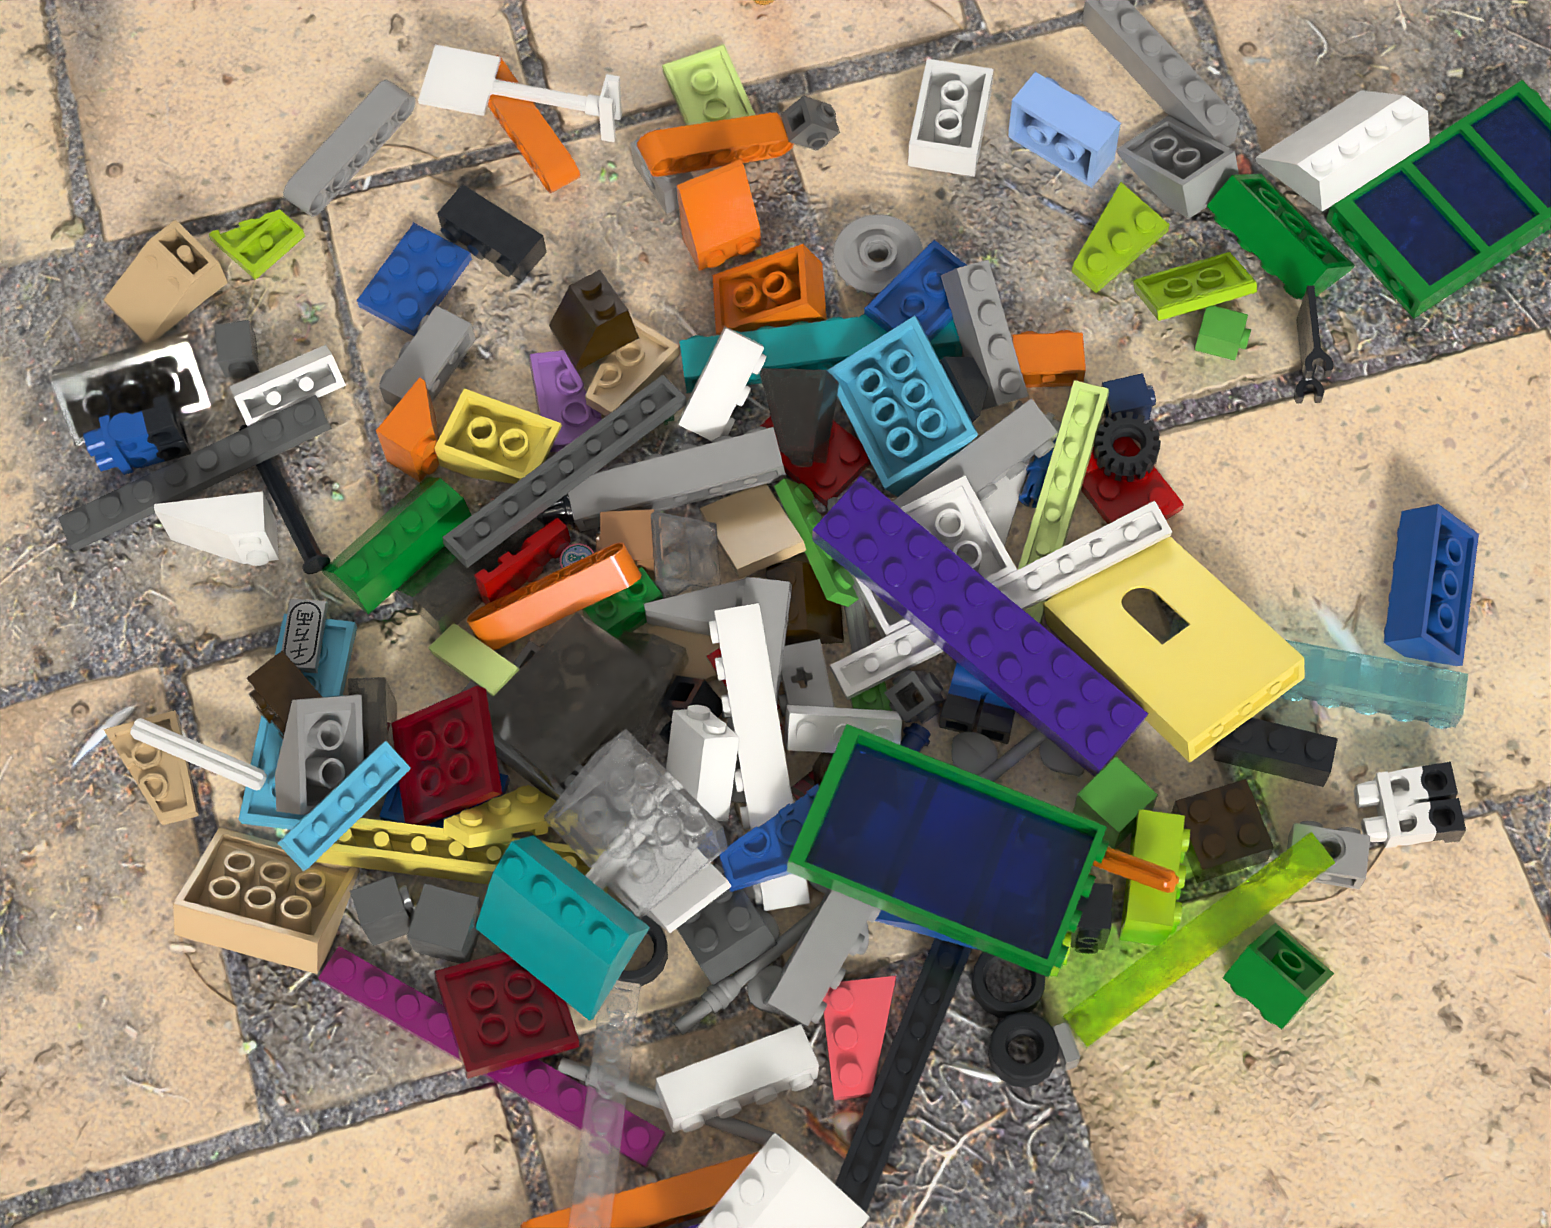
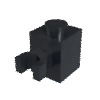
M676 675L660 704L672 719L673 710H684L691 705L708 707L719 718L722 713V700L707 681L702 678ZM672 720L662 728L659 734L666 744H669Z

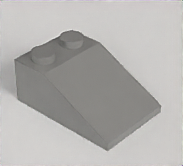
M1170 116L1163 118L1117 148L1118 155L1167 207L1187 218H1191L1206 208L1231 175H1239L1234 150Z
M361 695L292 700L275 771L277 812L299 815L308 814L364 761Z

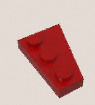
M556 518L527 538L519 553L515 555L508 551L498 558L499 565L493 571L488 573L485 569H482L474 576L483 603L486 605L518 590L526 582L534 581L541 574L543 566L552 558H559L563 550L569 546L571 539L568 527L559 518Z

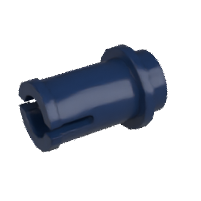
M912 723L910 727L904 728L903 732L905 735L900 745L920 753L923 746L930 744L929 737L931 733L923 726ZM896 766V768L904 772H909L908 770Z

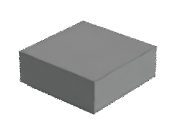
M1064 1022L1053 1026L1059 1042L1058 1057L1063 1070L1067 1071L1076 1068L1081 1056L1069 1025Z

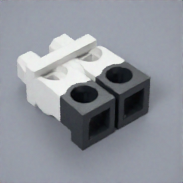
M1451 761L1396 770L1389 773L1388 771L1378 772L1373 781H1367L1355 786L1354 796L1357 807L1376 806L1377 817L1363 818L1361 821L1362 834L1371 835L1370 842L1384 841L1385 848L1444 840L1445 843L1459 842L1466 832L1460 800L1456 798L1458 791Z

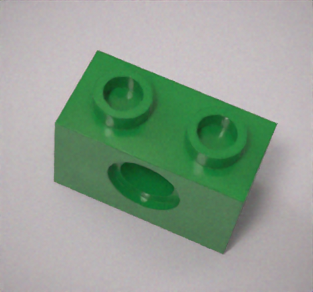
M643 567L639 568L641 573L640 579L633 585L582 609L585 623L605 650L647 623L644 610L645 603L663 599L662 593Z

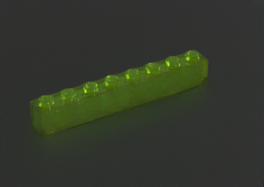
M1310 832L1063 1015L1062 1021L1069 1025L1071 1033L1086 1051L1330 870L1336 862L1314 834Z

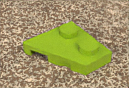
M280 209L264 214L258 219H248L239 222V228L220 233L217 229L208 234L211 241L255 280L305 237L303 229Z

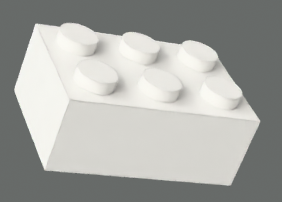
M933 59L926 60L909 141L908 166L975 177L992 92L994 69Z

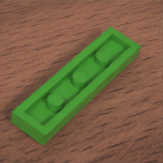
M785 478L782 479L774 488L788 518L804 541L806 548L804 552L826 599L849 607L859 599L853 588L854 580L842 565L812 541V529L823 518L817 512L812 502L814 500L812 492L802 483L798 484Z

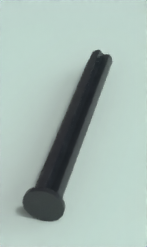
M247 424L242 425L239 431L248 427ZM274 457L257 464L256 467L304 561L302 566L304 573L315 574L320 572L330 563V558L328 555L321 553Z

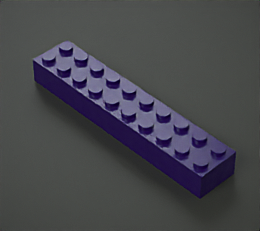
M862 476L855 481L812 529V541L1094 777L1106 767L1146 719L1148 713Z

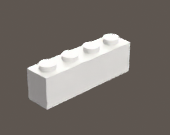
M802 1024L657 1077L656 1093L672 1133L679 1130L687 1133L699 1129L705 1124L706 1120L713 1117L729 1118L739 1113L741 1107L753 1102L757 1105L766 1104L774 1100L778 1096L777 1093L791 1088L792 1091H800L813 1084L814 1079H817L819 1064Z

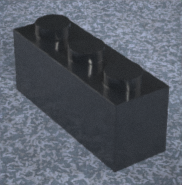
M463 184L437 213L441 226L440 230L448 240L454 243L459 241L467 246L468 250L480 260L485 258L492 262L496 269L507 277L512 275L522 282L547 253L544 236Z
M1251 717L1217 743L1214 761L1324 787L1332 770L1338 738Z

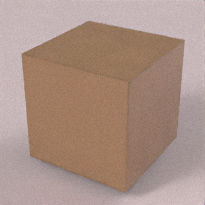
M654 509L600 512V533L596 534V552L612 544L622 542L638 569L643 567L652 581L659 580L658 530Z

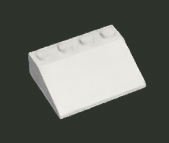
M1361 90L1257 156L1256 163L1323 212L1428 144V111L1405 95Z
M966 476L901 507L905 513L990 583L1017 571ZM851 574L867 611L882 638L911 624Z
M774 1133L698 1228H862L870 1216L807 1158Z

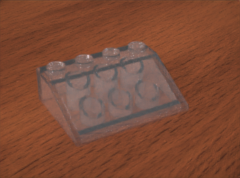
M626 729L592 756L544 815L545 821L639 919L643 918L728 849L724 830L720 823Z

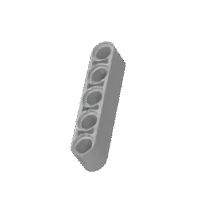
M389 80L381 81L290 178L284 188V198L310 216H316L321 213L408 119L416 104L414 96Z

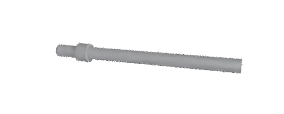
M564 1057L560 1061L559 1072L584 1081L587 1087L598 1091L604 1088L663 1109L654 1089L607 1073L608 1069L595 1064L589 1067ZM719 1116L705 1121V1125L761 1145H765L774 1134L772 1131L732 1117L721 1119Z

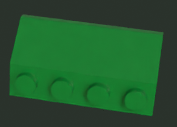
M1262 174L1231 175L1207 205L1215 214L1213 216L1214 220L1221 227L1230 229L1238 237L1236 239L1237 243L1244 250L1253 252L1261 260L1260 266L1270 275L1277 276L1285 284L1283 286L1284 290L1295 299L1303 300L1306 288L1309 285H1314L1315 296L1317 297L1355 266Z
M426 477L321 571L369 615L445 547L443 536L471 517L472 514L464 498L441 478Z

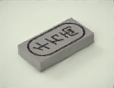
M290 599L282 650L301 672L318 673L328 610L326 601Z

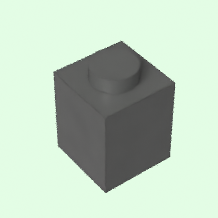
M243 320L214 325L218 363L225 378H244L249 374L260 372L256 335L250 321Z

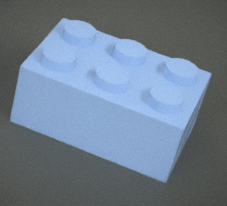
M1034 72L1012 99L1008 137L1092 188L1115 160L1121 123L1112 114L1100 111L1090 105L1082 96L1072 94L1060 87L1052 78L1044 77Z

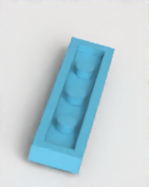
M386 741L383 742L278 842V845L305 871L411 768Z

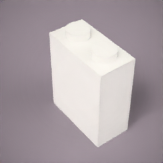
M691 705L684 710H673L664 787L676 796L675 805L693 823L728 821L739 736L725 722L715 716L708 707L702 705Z

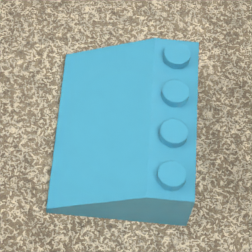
M916 316L908 319L825 371L884 489L896 497H899L960 452L978 436L970 417Z

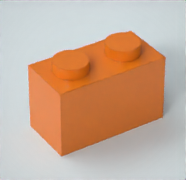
M1060 330L1055 333L1038 334L1034 331H1025L1012 335V342L1026 388L1073 386L1074 380L1084 382L1086 367L1083 332L1073 333L1070 330Z

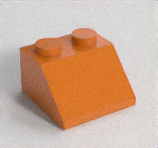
M419 377L376 429V433L387 462L420 483L427 474H432L439 466L434 449L439 435L436 414L426 382Z

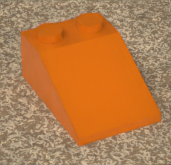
M741 159L677 185L682 239L699 271L708 267H718L727 259L737 255H747L761 246L760 225Z
M804 244L712 275L716 335H721L724 327L734 331L747 332L757 330L763 326L777 328L791 326L800 321L814 323L827 320L823 264Z

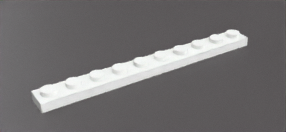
M1153 501L991 584L1021 609L1026 610L1170 537L1172 530L1156 502ZM910 624L831 664L830 669L846 699L849 700L943 652V650L915 626Z

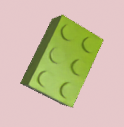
M1138 810L1131 832L1129 855L1174 870L1175 875L1179 877V883L1175 885L1173 892L1166 893L1126 878L1119 940L1165 947L1169 935L1175 936L1177 925H1180L1182 915V902H1176V899L1180 897L1181 888H1184L1186 866L1180 865V863L1184 861V855L1188 851L1190 829H1184V815Z

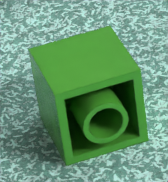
M1115 757L1077 794L1073 813L1106 826L1107 829L1103 839L1109 841V846L1115 849L1131 834L1138 810L1153 811L1158 794L1137 773L1130 770L1120 759Z

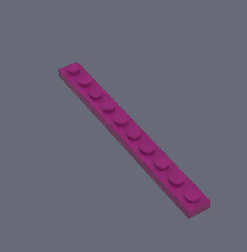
M338 946L318 977L322 983L461 1062L442 1004ZM538 1059L483 1074L492 1081L644 1168L648 1167L666 1136L665 1131Z

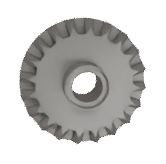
M868 215L854 220L840 232L834 244L833 261L838 276L843 278L846 286L851 285L858 293L861 291L867 292L872 297L874 294H879L923 251V247L917 233L904 221L888 215ZM874 258H882V259H884V260L881 261V262H876V261H873L872 259H874Z

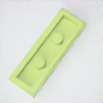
M455 623L428 647L435 657L467 680H472L478 686L486 688V692L497 700L523 676L518 667Z

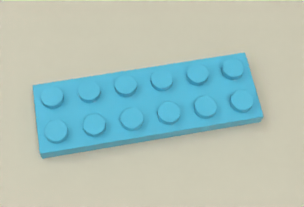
M287 614L283 615L275 655L282 650ZM326 619L318 673L302 672L322 697L343 696L357 631L355 622ZM262 715L251 765L264 770L267 778L260 790L256 791L245 787L239 821L241 824L291 830L307 814L299 815L276 811L275 771L283 740L273 723L269 724Z

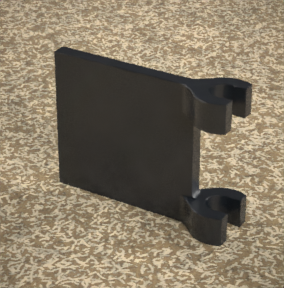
M1309 285L1306 288L1296 319L1302 379L1297 384L1294 392L1296 404L1303 402L1304 391H1311L1315 396V403H1321L1324 387L1313 375L1317 365H1320L1324 370V377H1330L1334 366L1331 357L1321 348L1314 285Z

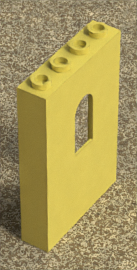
M1168 537L1049 597L1043 603L1046 624L1085 662L1148 713L1145 720L1189 763L1305 678L1304 657L1172 537ZM1136 588L1150 589L1182 617L1189 626L1162 645L1123 608V597L1130 590Z

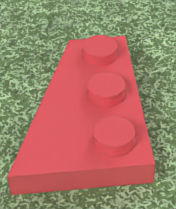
M896 976L840 982L835 990L830 987L822 1000L827 1003L823 1014L834 1101L870 1097L872 1094Z

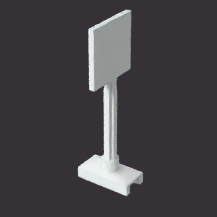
M435 45L418 98L419 104L484 116L489 98L492 94L580 110L585 111L587 115L600 117L601 140L615 142V119L621 120L622 117L620 76L606 74L600 96L591 94L582 96L497 80L495 78L501 62L499 56Z

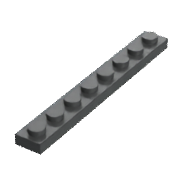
M664 375L660 376L443 536L444 545L468 568L686 405V396Z
M311 396L58 517L69 546L75 552L154 514V504L182 501L332 429L317 396Z

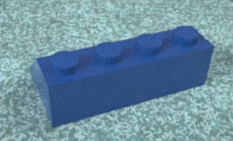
M1439 504L1401 511L1400 525L1397 530L1396 555L1393 562L1391 592L1388 597L1387 622L1384 628V643L1407 658L1451 666H1463L1479 534Z

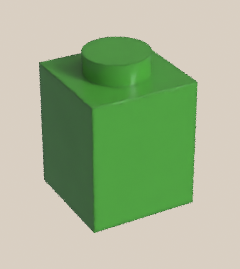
M1213 305L1206 307L1195 350L1235 361L1239 348L1246 350L1252 330L1245 328L1248 314Z

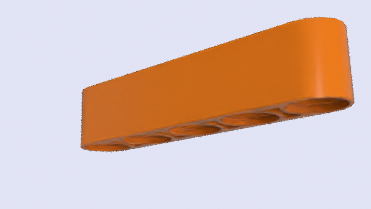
M501 58L495 79L519 83ZM495 94L490 96L488 108L550 194L580 178V172L575 161L532 101Z
M776 112L654 130L643 135L637 142V147L651 175L654 177L723 167L740 159L742 163L777 158L789 152L794 146V143L788 140L780 114Z
M615 543L478 608L468 616L467 623L479 641L492 650H497L628 588L640 579L641 573L624 543Z

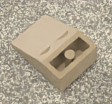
M175 219L148 240L104 298V302L149 346L228 282L220 263Z

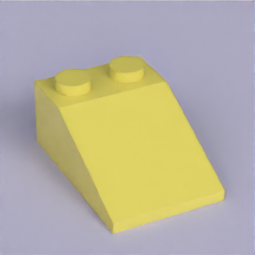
M464 388L434 449L441 467L471 478L515 484L545 462L562 425L560 422Z

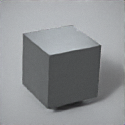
M424 883L419 901L413 908L407 939L416 953L458 964L471 961L480 933L475 928L482 908L479 897Z

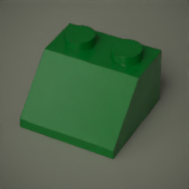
M1274 923L1247 946L1222 978L1230 984L1235 994L1246 998L1254 1005L1267 1022L1283 1030L1329 981L1334 973L1277 923Z

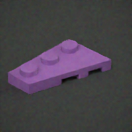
M564 350L533 353L529 357L538 413L540 416L560 422L562 425L550 452L560 451L602 420L601 413L586 405L585 395L587 392L584 389V383Z

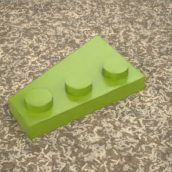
M1120 182L1074 261L1072 273L1097 293L1168 232L1170 224Z

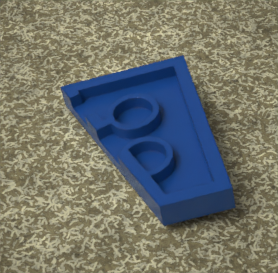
M818 784L809 789L803 797L779 810L777 815L760 827L756 826L719 852L725 877L731 885L729 888L730 892L792 874L787 872L788 859L818 792ZM831 824L814 861V866L841 859Z

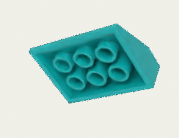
M533 835L511 841L493 871L475 928L590 1021L594 1019L650 927Z

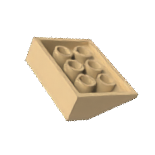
M219 827L173 903L174 935L318 974L332 948L351 895L350 890L354 887L360 868L314 862L308 869L303 871L277 842Z

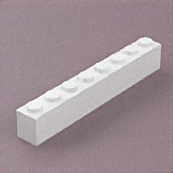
M759 603L714 611L716 620L709 621L712 643L720 642L722 657L715 658L718 679H726L728 694L721 695L725 718L732 717L733 732L739 736L737 754L739 755L741 769H735L734 776L737 792L745 791L747 806L740 807L742 824L744 829L751 828V830L756 826L760 827L777 815L779 810L789 803L790 805L793 803ZM789 874L753 885L756 905L764 904L765 911L810 904L807 880L797 875Z

